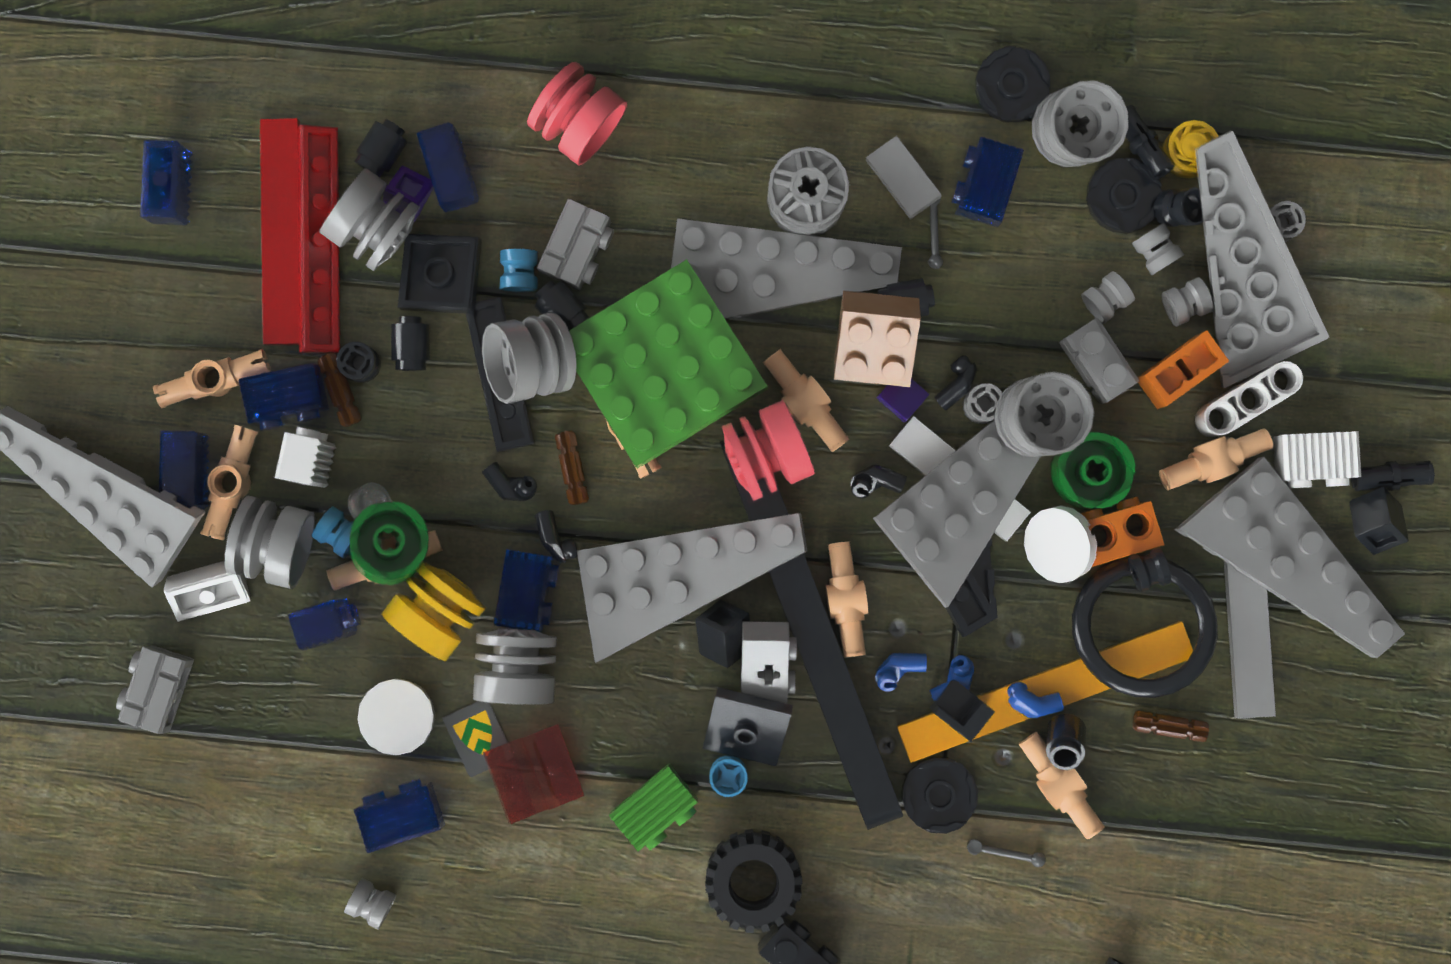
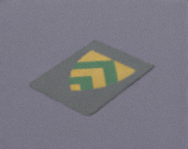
M477 701L442 718L470 777L476 776L513 758V753L489 702Z

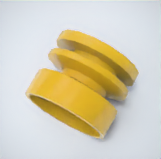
M424 561L417 572L427 583L425 584L414 577H409L406 580L417 596L412 599L406 595L396 593L381 614L391 626L415 645L442 661H447L462 641L459 635L451 628L453 623L455 622L460 626L471 629L475 623L463 610L466 609L476 616H481L486 607L476 598L473 591L457 577L444 569L434 567Z

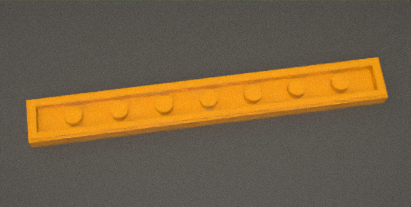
M1178 621L1102 649L1099 653L1113 668L1121 673L1141 678L1187 661L1193 652V648L1183 622ZM1081 658L1016 681L1025 683L1027 690L1037 697L1059 692L1063 706L1111 689L1100 682L1086 668ZM1011 684L977 696L991 707L995 713L974 739L1031 719L1011 707L1008 701L1010 697L1007 693ZM933 712L897 725L910 763L969 741Z

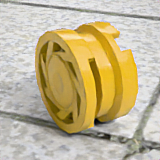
M1191 120L1183 122L1168 134L1163 142L1162 149L1175 165L1171 171L1173 174L1183 178L1198 176L1195 148L1219 136L1212 126L1203 121Z

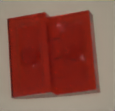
M558 724L482 752L509 824L544 810H551L584 796Z

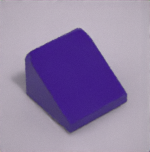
M402 165L386 186L382 201L387 203L394 195L400 192L404 195V198L396 211L402 214L411 202L415 203L420 207L415 215V222L428 200L435 182Z
M911 378L910 387L887 385L876 398L905 423L930 394Z

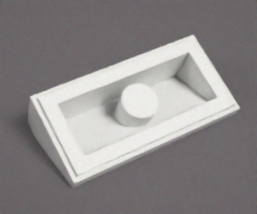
M225 561L166 578L164 593L177 622L251 602L244 572L240 575L227 573Z

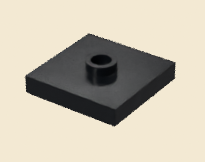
M408 234L404 242L398 308L405 311L474 314L482 240L479 237Z
M718 687L702 749L777 766L793 705Z

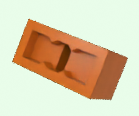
M1206 330L1192 337L1138 376V384L1156 409H1160L1174 402L1228 363L1229 360Z
M1137 496L1118 502L1116 504L1118 510L1103 514L1100 508L1080 513L1089 522L1090 526L1088 528L1090 531L1093 527L1099 525L1106 531L1107 535L1105 543L1097 547L1096 559L1092 567L1165 545L1151 501L1140 503ZM1133 514L1137 515L1143 524L1141 532L1136 536L1130 534L1126 527L1128 518Z

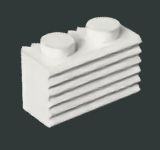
M297 427L296 434L285 432L275 478L325 488L329 485L326 480L330 478L328 472L332 469L329 465L333 463L331 458L335 456L333 450L336 449L334 443L327 442L328 434L320 433L319 431Z
M1359 431L1286 434L1274 436L1275 471L1283 481H1288L1289 489L1312 487L1311 480L1326 479V487L1350 486L1349 478L1361 477Z

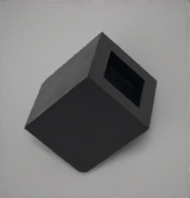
M1385 487L1350 501L1355 537L1373 555L1409 541L1402 505Z
M720 599L695 619L699 653L702 656L729 668L742 657V622H750L748 612Z
M954 679L950 681L930 707L935 715L970 742H972L995 713L985 702Z

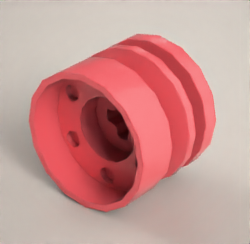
M571 62L544 87L529 114L527 125L535 132L543 129L542 137L546 141H551L564 132L558 146L559 151L579 166L587 162L610 137L626 111L627 101L609 87H603L591 96L596 84V77L593 74L583 76L584 67L577 62Z
M783 400L759 410L762 428L755 431L746 417L740 418L745 436L738 438L731 423L722 426L725 451L739 483L750 493L753 501L763 497L757 483L759 479L764 478L770 492L773 493L777 491L774 473L780 470L790 484L815 474L800 433Z

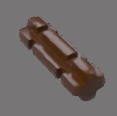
M331 353L320 357L317 363L321 374L326 375L324 382L333 406L339 410L336 412L339 422L342 426L347 427L361 421V415L358 407L353 406L352 402L355 399L347 378L340 373L337 367V355Z
M574 431L560 432L555 435L557 449L561 450L559 460L564 484L568 485V490H566L568 502L570 505L586 503L589 500L587 486H583L585 477L580 453L575 448L578 446L576 434Z
M1136 711L1133 717V729L1137 732L1150 734L1153 731L1155 735L1180 739L1188 737L1189 740L1205 742L1209 735V724L1200 720L1192 719L1189 722L1186 718L1163 714L1153 716V713Z

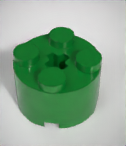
M1089 432L1084 442L1072 451L1054 456L1050 467L1052 483L1058 495L1066 503L1077 509L1093 510L1096 508H1107L1120 502L1129 493L1135 474V460L1128 446L1119 438L1106 433ZM1088 464L1090 466L1098 465L1099 471L1095 473L1096 478H1088L1086 471L1089 470Z
M401 502L376 503L365 508L353 522L349 538L350 555L357 570L367 579L386 585H395L414 576L425 561L429 545L425 521L415 509ZM392 536L397 538L396 550L388 548L385 551L381 548L382 540L380 538L390 539Z

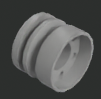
M1080 81L1047 95L1037 106L1032 120V137L1038 151L1049 162L1062 167H1079L1101 161L1113 155L1123 144L1128 131V111L1122 97L1111 86L1098 81ZM1073 120L1078 123V126L1074 129L1075 133H1072L1069 129L1073 124Z
M806 146L791 150L777 161L770 173L767 203L771 217L781 229L788 233L810 236L824 234L837 223L844 211L849 191L846 170L836 156L822 148ZM803 182H807L809 186H817L814 196L810 197L807 192L800 193Z
M365 168L335 205L319 233L340 248L353 236L357 238L359 243L353 257L359 260L367 249L371 248L374 253L366 266L375 271L379 265L395 254L412 230L415 215L420 207L411 202L402 214L398 213L396 209L403 200L404 195L399 192L387 203H384L380 199L387 183Z
M546 313L539 317H527L522 322L513 319L492 323L486 327L482 340L483 365L489 385L499 401L508 404L530 399L536 394L547 396L553 392L561 393L572 388L576 377V353L571 334L559 315Z
M1049 372L1017 380L1006 388L996 405L995 423L997 432L1006 446L1019 455L1030 457L1049 456L1072 451L1084 442L1092 428L1094 410L1090 395L1079 381L1067 374ZM1040 410L1042 417L1038 419V422H1034L1033 416Z
M246 496L241 502L229 529L225 551L226 572L234 575H240L244 572L246 578L255 579L264 566L266 583L294 589L304 572L313 543L311 536L315 528L314 512L286 506L277 519L275 502L266 500L262 504L260 498Z
M498 628V630L476 634V643L493 645V652L475 653V659L492 663V671L474 674L473 700L503 704H550L554 702L555 677L538 673V666L556 662V656L539 654V647L557 646L556 636H549L532 629Z

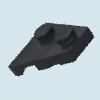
M991 538L951 604L946 608L962 637L968 636L998 618L997 602L993 593L995 576L994 569L991 567Z

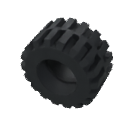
M749 829L739 835L736 832L729 835L730 839L724 842L722 840L717 846L715 853H712L710 856L705 882L708 902L711 908L716 910L717 917L722 922L724 920L728 921L730 927L735 930L741 927L745 928L746 933H754V929H762V933L771 931L770 926L777 924L779 927L785 923V917L788 914L792 916L796 910L795 905L797 901H800L802 875L799 863L791 847H788L780 837L776 836L775 838L771 836L768 831L761 830V833ZM748 860H760L769 864L776 874V887L773 892L766 898L758 901H748L739 897L731 886L732 872L739 864Z

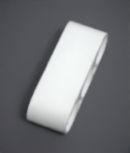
M1283 361L1259 371L1203 405L1195 415L1197 430L1207 437H1217L1234 431L1295 394L1303 383L1301 369L1292 362ZM1277 370L1283 372L1288 379L1284 390L1275 385L1274 375ZM1245 390L1251 391L1255 396L1256 401L1252 409L1246 408L1241 401L1242 393ZM1213 409L1218 410L1224 418L1220 429L1214 428L1209 422V414Z

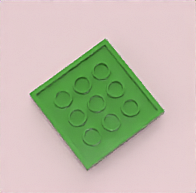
M687 259L569 330L576 353V372L636 469L768 389L767 384Z

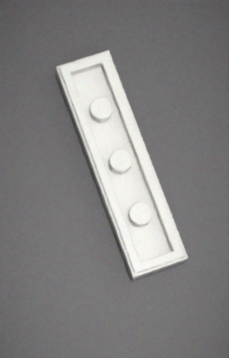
M914 416L889 445L890 448L924 476L956 451ZM1014 499L994 533L1007 542L1031 512Z

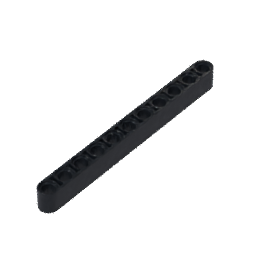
M741 433V434H738L737 436H738V438H740V437H742V436H745V434H744V433ZM725 440L720 441L749 521L789 515L778 485L777 491L771 493L764 478L757 480L763 497L753 501L750 493L739 483L725 451ZM803 553L769 571V574L789 622L793 637L797 639L798 650L867 830L903 817V813Z

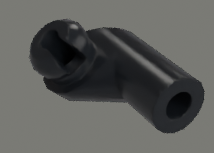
M966 355L960 356L951 364V370L958 376L935 395L936 401L944 410H948L970 391L977 373V367L975 362L971 363Z
M497 461L482 471V474L503 500L527 501L533 498L536 493L537 483L533 477H508Z
M874 464L853 476L850 482L851 492L858 498H866L871 492L884 487L900 494L907 476Z
M552 510L538 512L535 518L542 545L558 562L566 563L567 559H575L578 556L576 543L571 538L561 541L554 512Z

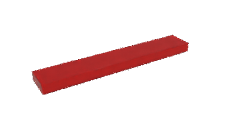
M298 118L260 119L263 345L266 346L299 345L298 126L300 125V120Z
M298 126L299 353L337 354L340 350L339 246L319 233L322 225L339 201L338 127Z

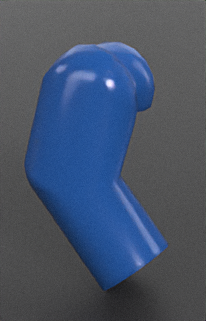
M893 653L889 655L876 671L875 681L878 687L884 692H891L897 687L896 683L906 672H926V654Z
M958 655L954 657L951 661L947 681L929 690L934 702L953 679L968 690L970 689L974 675V664L967 656Z
M1022 682L1011 684L1007 690L1010 697L1008 701L1011 707L1028 718H1038L1064 711L1059 692L1037 697L1028 691L1027 685Z

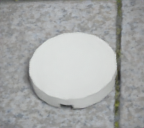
M1056 506L1041 510L1031 518L1025 530L1024 547L1029 562L1035 571L1045 579L1057 583L1069 582L1083 576L1091 569L1096 559L1097 541L1095 535H1091V531L1088 528L1090 524L1082 514L1073 508Z
M395 678L378 683L366 693L360 703L357 720L362 736L371 747L384 754L401 755L414 751L426 742L433 729L435 710L432 699L424 688L411 681Z

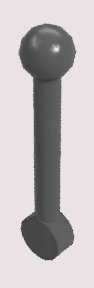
M941 198L930 205L932 256H930L928 263L933 269H939L943 265V259L939 255L937 205H939Z
M971 839L967 843V849L973 855L984 852L1028 861L1035 867H1042L1046 862L1045 855L1040 852L1032 855L983 845L978 839Z

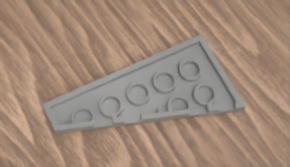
M1228 131L1195 148L1210 290L1214 306L1213 317L1216 343L1229 360L1228 363L1219 368L1221 387L1223 388L1330 338L1233 131Z
M677 218L671 269L687 259L723 317L728 319L789 308L810 302L825 301L841 297L843 291L866 293L885 289L886 284L898 282L902 247Z
M9 406L0 410V450L150 587L153 588L160 583L205 511L196 506L188 509L176 502L177 496L166 490L159 493L147 487L142 477L95 452L88 455L78 450L76 442L67 437L60 440L50 435L43 424Z
M1040 410L1033 416L1034 422H1038V419L1042 417ZM995 419L873 518L945 608L951 604L1040 458L1019 455L1007 447L997 432Z
M1265 457L1257 458L1174 529L1203 546V549L1212 555L1218 556L1235 567V570L1283 601H1288L1309 618L1325 625L1334 631V634L1369 657L1378 658L1405 634Z
M801 513L577 550L595 663L807 552Z

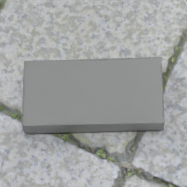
M897 136L866 157V162L910 220L941 198V193Z

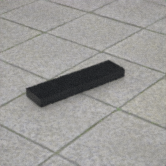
M502 297L478 301L475 303V313L466 314L496 450L497 452H503L533 445L535 442L525 400L508 404L499 401L489 385L483 365L482 340L486 327L492 323L507 321Z

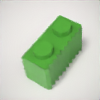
M669 763L610 812L609 817L637 851L641 850L645 845L649 850H652L667 837L664 832L667 827L673 822L681 826L697 812L693 806L698 803V798Z

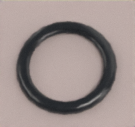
M1128 557L1114 560L1101 567L1086 581L1077 596L1072 613V635L1077 652L1086 668L1100 682L1117 692L1133 697L1156 698L1174 694L1198 678L1213 657L1218 639V619L1212 599L1203 584L1192 573L1173 561L1167 560L1171 582L1187 594L1195 607L1199 634L1195 649L1189 659L1179 669L1166 676L1144 679L1125 675L1113 668L1101 656L1093 640L1091 616L1094 605L1101 593L1111 583L1131 575Z

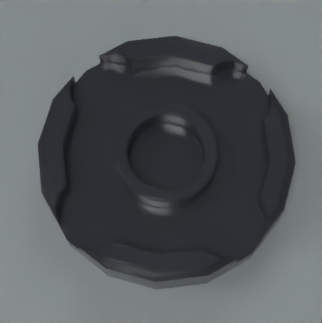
M1006 46L993 51L982 62L975 77V94L980 106L991 117L1002 122H1021L1033 117L1037 106L1049 94L1051 76L1045 62L1035 52L1016 48V46Z
M1113 159L1107 161L1093 174L1087 185L1086 202L1091 216L1100 226L1111 232L1128 234L1141 230L1155 218L1154 204L1157 196L1162 191L1160 179L1154 180L1148 168L1139 159Z
M931 757L918 762L908 772L902 784V802L907 815L917 826L930 833L947 834L963 827L971 818L972 813L974 814L978 805V788L973 775L961 763L948 757Z

